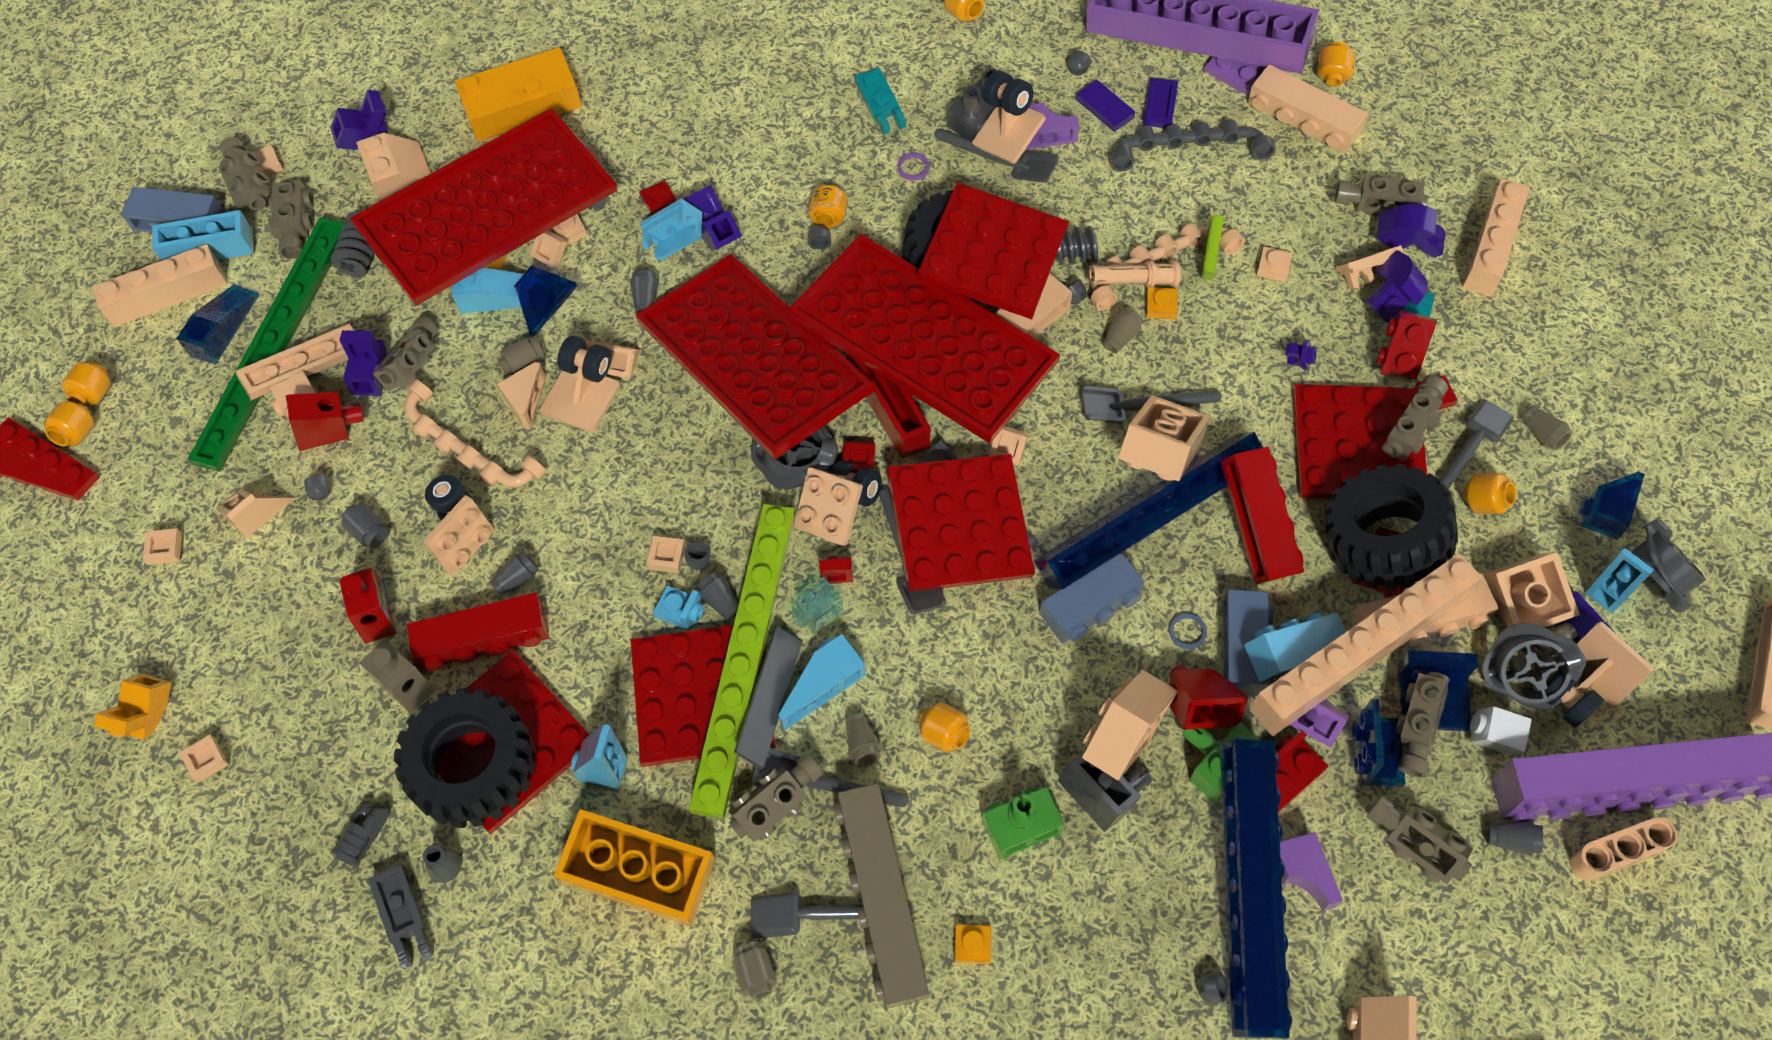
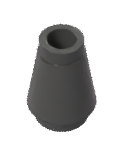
M637 270L633 272L629 283L635 314L655 302L659 281L653 271Z
M522 550L518 554L514 553L489 582L503 596L506 592L508 593L535 578L534 574L539 568Z
M713 572L705 577L696 587L700 592L701 599L727 621L731 620L737 614L739 603L725 577L719 576L717 572Z
M1533 821L1489 824L1488 845H1494L1528 856H1532L1533 853L1541 854L1543 849V826L1534 825Z
M431 845L423 853V860L428 875L435 882L446 883L453 880L459 874L462 862L456 851L438 845Z

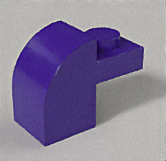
M367 90L360 110L337 108L330 127L337 148L357 150L356 142L381 133L388 134L384 122L386 105L382 103L378 91Z
M711 185L683 198L684 201L702 211L701 238L711 250H717L742 237L730 211L723 210Z
M1404 204L1379 214L1377 238L1389 248L1401 245L1402 249L1416 244L1429 256L1436 258L1443 255L1446 235L1445 230L1436 224L1437 211L1425 205Z
M1397 250L1376 271L1385 283L1366 302L1388 324L1391 317L1394 318L1409 302L1416 306L1421 302L1428 288L1427 278L1409 256Z
M342 330L339 341L348 356L343 379L351 394L382 396L384 386L372 373L375 366L380 364L387 355L384 340H376L372 331Z

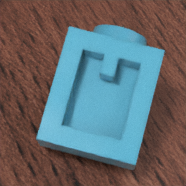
M666 586L653 611V615L657 619L689 631L693 622L698 623L700 621L705 606L700 592L693 590L691 594Z

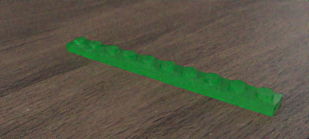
M319 217L236 370L280 353L287 348L332 263L331 255L335 251L334 247L338 242L344 222ZM236 372L233 374L188 457L192 465L220 472L260 398L250 400L238 380Z

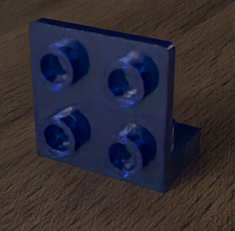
M1407 650L1397 665L1401 714L1407 715L1410 703H1407L1405 700L1410 682L1416 684L1419 673L1428 675L1429 672L1440 673L1447 676L1449 682L1445 707L1442 711L1437 730L1469 732L1472 715L1468 678L1478 667L1477 654Z
M1371 698L1366 707L1361 709L1360 716L1352 723L1353 741H1358L1359 751L1354 757L1355 774H1360L1361 785L1403 787L1406 784L1405 773L1398 770L1400 758L1403 754L1401 735L1396 734L1399 718L1381 717L1379 699Z

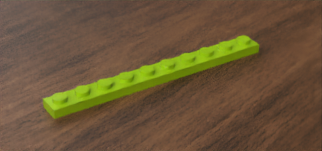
M763 504L689 806L691 814L719 819L725 818L739 758L734 753L755 689L794 523L795 508Z

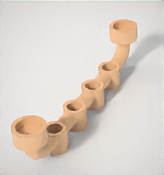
M1190 223L1181 230L1180 235L1182 237L1173 240L1169 234H1164L1155 242L1156 248L1148 251L1144 245H1139L1131 251V259L1122 262L1118 256H1114L1108 259L1104 266L1143 265L1147 261H1156L1163 257L1165 259L1173 258L1181 249L1188 246L1196 248L1201 245L1204 239L1207 238L1209 226L1198 229L1194 223ZM1222 227L1220 248L1227 255L1236 253L1243 247L1245 243L1244 237L1236 229L1229 231L1227 228ZM1092 285L1093 294L1091 295V301L1097 310L1104 311L1114 305L1117 295L1109 285Z
M416 379L406 387L410 393L405 400L404 411L407 418L414 423L411 429L423 439H426L429 435L436 438L433 444L446 455L452 450L459 454L456 461L469 471L474 466L482 470L478 474L479 477L492 487L497 481L507 487H520L532 478L539 481L546 472V469L539 462L527 455L519 464L522 471L517 475L508 474L495 462L489 461L473 447L460 441L450 431L444 430L428 416L417 411L418 402L426 403L433 395V392L426 385Z

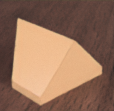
M240 488L216 510L243 536L248 538L293 500L294 497L251 494Z

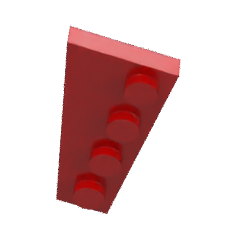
M7 417L0 425V477L4 476L28 486L33 485L45 491L77 501L100 478L95 472L11 418Z

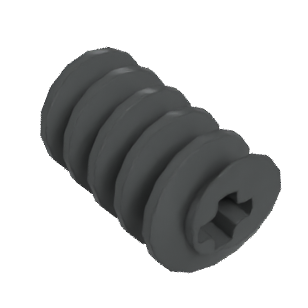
M354 211L347 214L341 229L342 232L334 247L335 251L331 255V262L340 272L348 276L361 278L365 276L366 268L370 264L369 259L372 258L374 252L352 225L350 217L361 212Z
M1076 226L1073 228L1072 235L1067 228L1056 256L1059 265H1063L1066 256H1068L1071 265L1075 264L1077 256H1080L1082 263L1086 264L1088 255H1092L1094 263H1097L1098 243L1097 236L1092 227L1086 226L1084 233H1082L1080 227Z

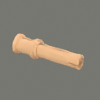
M1172 260L1168 264H1155L1154 261H1147L1143 265L1135 266L1092 265L1090 266L1088 276L1091 285L1138 283L1143 284L1147 288L1163 284L1177 287L1181 279V268L1176 260Z

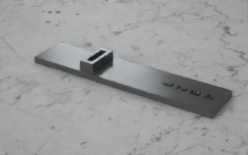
M779 626L774 627L734 750L735 754L760 769L764 768L779 720L778 715L783 707L802 646L800 640Z

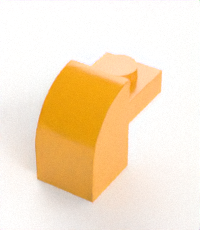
M144 674L122 680L118 706L96 713L94 727L108 730V734L112 736H132L142 740L148 738L155 731L168 705L171 682Z

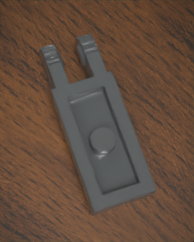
M398 864L368 878L388 940L394 946L402 968L406 969L412 966V957L404 940L415 936L418 950L423 958L428 959L434 954L428 936L425 933L427 928L405 867L402 864Z

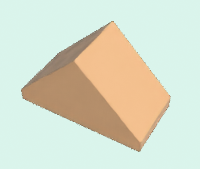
M537 362L530 364L497 384L504 400L525 429H531L546 380L542 366Z

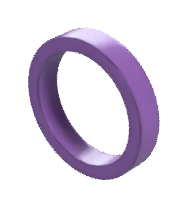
M919 153L905 154L898 161V172L907 180H920L929 172V161L924 155ZM909 158H918L925 163L926 168L919 175H908L903 172L901 165Z

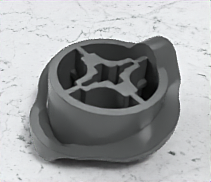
M822 427L775 460L754 440L751 448V458L755 466L763 473L771 485L781 489H793L804 485L808 468H817L822 471H827L831 468L837 458L838 445L834 438Z
M1655 519L1644 526L1647 531L1646 540L1633 549L1631 553L1654 569L1650 576L1667 592L1665 596L1666 602L1675 612L1682 613L1694 605L1690 600V592L1707 579L1682 550L1670 540L1672 536L1671 529L1661 519Z
M1517 623L1505 628L1497 636L1494 645L1483 660L1481 673L1487 685L1496 693L1507 696L1529 708L1548 709L1563 702L1560 698L1554 705L1547 703L1562 694L1571 679L1576 683L1586 666V660L1580 648L1569 638L1557 635L1538 624ZM1542 644L1556 650L1552 652L1547 650L1534 651L1531 645ZM1519 650L1518 656L1509 662L1510 658ZM1534 663L1535 667L1533 669H1531L1530 664ZM1555 671L1553 676L1546 681L1549 674ZM1563 671V682L1559 689L1546 694L1545 689L1548 688L1547 685ZM1517 680L1518 683L1529 681L1534 687H1520L1510 682Z

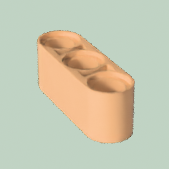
M1657 817L1591 841L1572 855L1570 859L1571 870L1581 880L1594 881L1649 860L1676 843V828L1670 821ZM1649 832L1657 836L1659 844L1650 838ZM1617 843L1627 849L1628 856L1620 852ZM1586 855L1596 861L1597 868L1592 867L1587 862Z

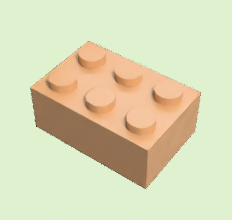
M1151 395L1129 424L1118 459L1126 461V464L1132 468H1144L1155 472L1158 477L1164 480L1180 481L1200 448L1211 416Z
M1143 669L1135 678L1129 676L1123 686L1117 688L1112 698L1108 697L1098 714L1101 719L1096 726L1093 725L1083 741V744L1088 747L1082 758L1119 781L1149 744L1178 690Z

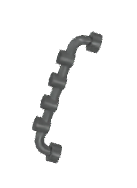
M1229 119L1221 123L1220 129L1210 130L1206 122L1196 123L1192 131L1182 132L1179 125L1172 124L1165 128V134H1154L1151 127H1142L1137 131V136L1127 137L1118 143L1116 149L1110 155L1112 168L1115 171L1122 172L1131 169L1134 165L1133 152L1130 148L1139 147L1142 151H1149L1155 146L1167 145L1169 148L1176 149L1181 147L1183 143H1196L1198 146H1206L1211 141L1223 140L1227 144H1233L1239 139L1249 138L1253 140L1251 142L1253 156L1258 160L1270 158L1275 153L1276 148L1271 136L1264 135L1253 127H1238L1235 120Z

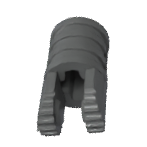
M367 801L360 805L348 823L346 830L343 831L341 838L338 839L336 846L330 852L338 860L355 868H358L361 864V860L366 856V852L369 851L371 844L377 838L390 815L388 809L381 806L375 808L374 804Z

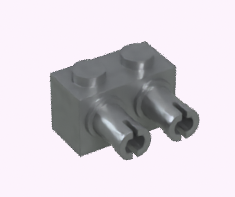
M994 68L986 69L982 73L981 79L975 85H969L967 90H963V96L947 109L948 128L962 137L974 140L996 108L984 101L982 91L988 76L998 70Z
M1084 751L1067 766L1057 781L1095 823L1106 832L1141 798L1139 792L1151 784L1152 777L1147 772L1140 778V774L1145 771V768L1137 765L1125 777L1122 776L1118 781L1082 758L1085 753Z

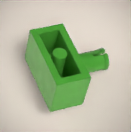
M1241 722L1224 740L1222 738L1218 740L1206 728L1185 730L1182 734V737L1186 738L1205 755L1204 760L1195 768L1190 782L1214 804L1260 759L1267 747L1262 740Z
M1047 786L1039 790L1036 787H1031L1018 794L1013 801L1006 803L1005 800H1000L989 805L986 808L987 811L983 813L982 823L999 860L1061 834L1065 825Z

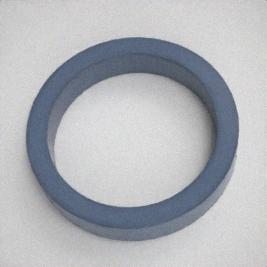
M1186 613L1178 615L1173 619L1169 628L1171 640L1180 648L1195 649L1205 641L1207 628L1201 618L1194 614ZM1192 619L1201 626L1202 638L1194 644L1182 643L1174 635V625L1179 620Z

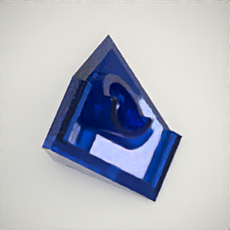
M533 265L514 285L529 334L532 338L577 287L576 282Z

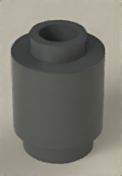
M363 503L349 506L342 514L341 526L364 547L368 546L370 549H375L389 536L386 523Z

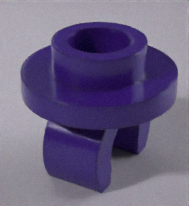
M1304 340L1303 345L1297 343L1287 344L1285 355L1288 356L1287 364L1295 366L1302 364L1303 370H1309L1310 365L1316 363V346H1311L1310 340Z

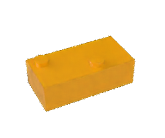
M560 47L454 80L477 142L508 132L550 108L557 115L582 108L576 84Z
M579 809L553 877L561 884L692 927L716 859L710 851Z

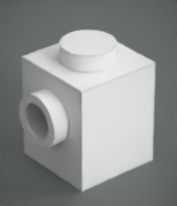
M1495 706L1476 709V713L1470 722V730L1472 732L1470 742L1505 754L1525 752L1532 719Z

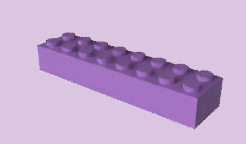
M1090 0L1087 6V32L1264 67L1270 64L1280 70L1302 74L1315 37L1319 9L1270 0Z
M1772 733L1515 758L1492 779V784L1502 820L1514 819L1515 822L1535 821L1537 816L1549 815L1550 820H1560L1572 816L1571 813L1583 812L1584 816L1591 817L1606 813V809L1618 808L1619 813H1629L1641 809V806L1652 805L1653 809L1660 810L1675 806V802L1686 801L1688 806H1698L1710 802V799L1721 798L1723 803H1729L1744 799V795L1755 794L1756 799L1772 798Z

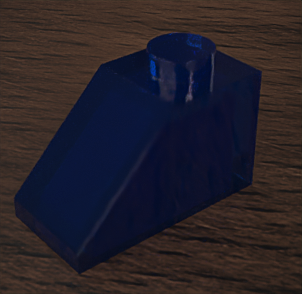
M1636 472L1598 486L1590 497L1586 495L1578 510V513L1583 515L1580 526L1618 540L1630 527L1645 474Z

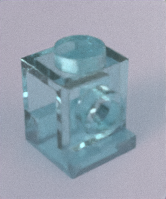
M825 577L818 580V588L815 590L809 589L802 593L798 601L795 602L796 608L791 611V615L799 627L806 626L811 634L844 613L841 598Z

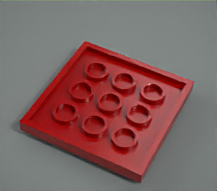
M957 182L920 266L917 279L1032 320L1069 221Z
M1294 384L1292 390L1299 498L1331 499L1330 496L1338 487L1342 489V483L1350 476L1355 478L1358 476V472L1364 469H1368V471L1375 470L1376 466L1386 464V467H1395V464L1406 465L1407 469H1412L1413 467L1425 471V475H1427L1424 444L1417 455L1411 452L1405 462L1388 456L1382 450V446L1419 391V388Z
M1011 454L888 466L886 472L908 592L1024 579L1035 575Z
M734 625L630 639L641 767L701 759ZM763 651L762 660H761V664H760V668H759V673H760V670H761V667H762V664H763V661H764V658H765V652H764V651ZM774 736L770 748H776Z
M513 650L467 687L472 694H474L476 689L487 690L491 697L497 694L505 699L509 706L512 705L532 735L531 740L535 744L536 755L532 757L536 763L535 773L527 775V779L531 783L527 792L520 791L516 796L520 802L513 809L509 805L502 810L504 816L497 820H494L491 816L485 818L486 823L482 826L490 835L571 767L574 753L580 751L583 740L589 736V733ZM470 733L455 739L447 746L438 763L439 776L445 783L458 784L470 781L480 775L487 768L494 755V738L486 733Z

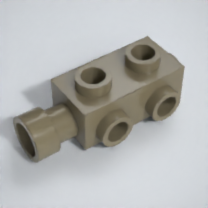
M228 137L224 139L219 145L224 158L221 160L218 168L235 206L242 210L253 212L263 209L266 206L265 199L271 192L267 185L270 181L269 177L258 166L260 158L254 152L245 150L239 138Z
M1365 174L1361 186L1352 185L1351 181L1339 180L1334 202L1347 205L1348 202L1357 203V211H1362L1367 215H1376L1404 204L1427 206L1428 195H1424V182Z
M301 179L273 183L272 196L268 198L272 211V218L268 219L269 230L279 240V255L288 260L298 258L303 248V242L300 239L308 238V230L314 228L312 214L308 212L309 207H314V198L312 192L306 190Z
M426 317L417 318L410 327V333L400 338L393 347L389 348L385 358L380 364L375 366L372 374L388 391L399 386L402 388L408 387L416 380L417 376L415 373L430 361L428 356L435 348L431 340L437 333L435 323Z
M1427 375L1419 386V391L1382 446V450L1388 456L1405 462L1411 452L1416 455L1418 454L1427 439L1422 436L1426 429L1432 432L1442 417L1437 411L1443 402L1441 399L1448 390V385L1442 378L1436 375Z
M1429 672L1428 675L1419 673L1416 684L1410 682L1405 700L1407 703H1410L1407 715L1401 714L1398 721L1396 734L1401 735L1402 746L1407 748L1406 754L1401 755L1398 770L1414 777L1425 778L1430 764L1427 761L1428 754H1431L1433 743L1436 739L1438 725L1448 693L1449 678L1443 674Z
M808 753L796 761L797 766L790 772L783 767L778 770L775 767L768 769L758 778L760 785L751 793L747 789L743 790L732 799L731 803L734 807L728 812L733 819L728 823L741 839L745 835L753 842L758 838L760 840L766 839L776 830V823L785 816L789 818L795 815L803 807L802 801L808 796L802 788L810 781L814 783L824 775L819 765ZM788 789L790 795L781 801L779 799L780 791ZM757 811H761L763 818L757 823H753L752 815Z
M1382 795L1366 817L1376 825L1381 823L1391 831L1386 840L1391 843L1390 848L1393 853L1404 860L1412 858L1422 866L1420 868L1422 874L1433 882L1437 883L1441 880L1448 884L1453 877L1460 881L1472 866L1467 860L1473 849L1468 846L1467 841L1459 834L1452 831L1448 832L1437 824V820L1429 812L1423 809L1418 810L1412 805L1404 815L1393 807L1394 802ZM1412 827L1418 830L1420 833H1416L1415 831H1413ZM1442 849L1445 850V851H1446L1447 853H1449L1450 855L1444 854L1443 851H1442Z

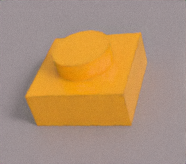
M1149 287L1147 289L1146 317L1176 319L1178 289Z
M956 924L955 963L991 964V926Z

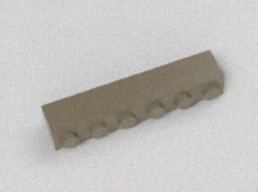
M879 783L838 792L839 803L834 804L833 809L837 825L844 824L847 837L841 838V844L845 859L852 858L854 872L848 873L853 894L860 893L863 905L856 908L861 929L868 928L871 942L864 944L869 965L876 964L879 978L873 979L877 1001L884 1000L886 1009L928 999L929 990Z

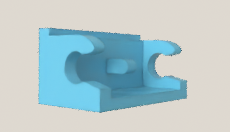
M679 199L645 219L640 225L643 228L642 244L644 249H648L651 246V240L655 246V258L664 260L701 239L702 211L683 199Z

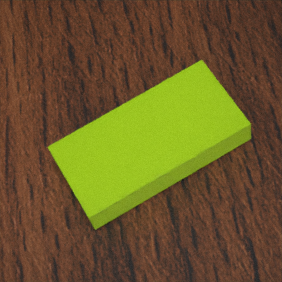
M1214 214L1209 223L1201 278L1204 280L1212 281L1215 275L1224 216Z

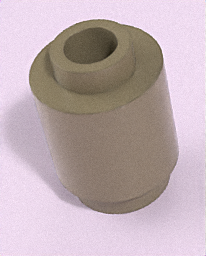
M533 337L529 340L524 338L501 350L500 354L502 357L497 360L506 375L510 373L513 375L534 362L540 363L541 360L545 359V355L539 343Z
M758 941L749 942L737 947L733 951L734 959L732 963L743 996H751L752 1000H758L770 995L772 988L777 984V980L766 949L762 948Z

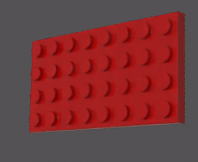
M550 108L350 217L354 228L416 307L617 191V184L557 113Z
M860 234L788 309V317L990 444L1059 362L1060 354L967 297L918 280L919 268L865 235Z
M732 254L726 256L635 315L637 322L774 460L875 391L873 383L829 342L788 317V309L790 307Z

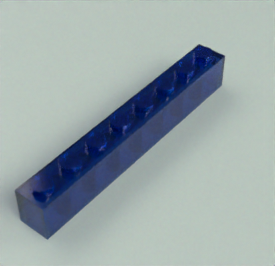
M1247 432L1234 435L1192 461L1180 481H1160L1035 559L1034 562L1048 588L1063 590L1225 488L1227 482L1221 461L1237 453L1263 448L1256 433Z
M1235 738L1220 744L1232 1037L1290 1038L1289 1030L1292 1026V1015L1288 1008L1287 995L1290 987V976L1286 970L1285 955L1288 950V938L1284 932L1286 900L1282 895L1284 863L1280 856V842L1283 831L1278 817L1281 793L1277 787L1276 777L1279 757L1275 751V741Z

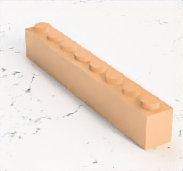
M1460 553L1262 690L1256 697L1250 711L1272 736L1276 735L1468 598L1483 577Z

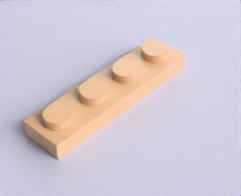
M350 323L236 370L237 378L250 400L270 393V387L301 371L306 376H310L347 360L348 356L339 339L342 330L354 331Z

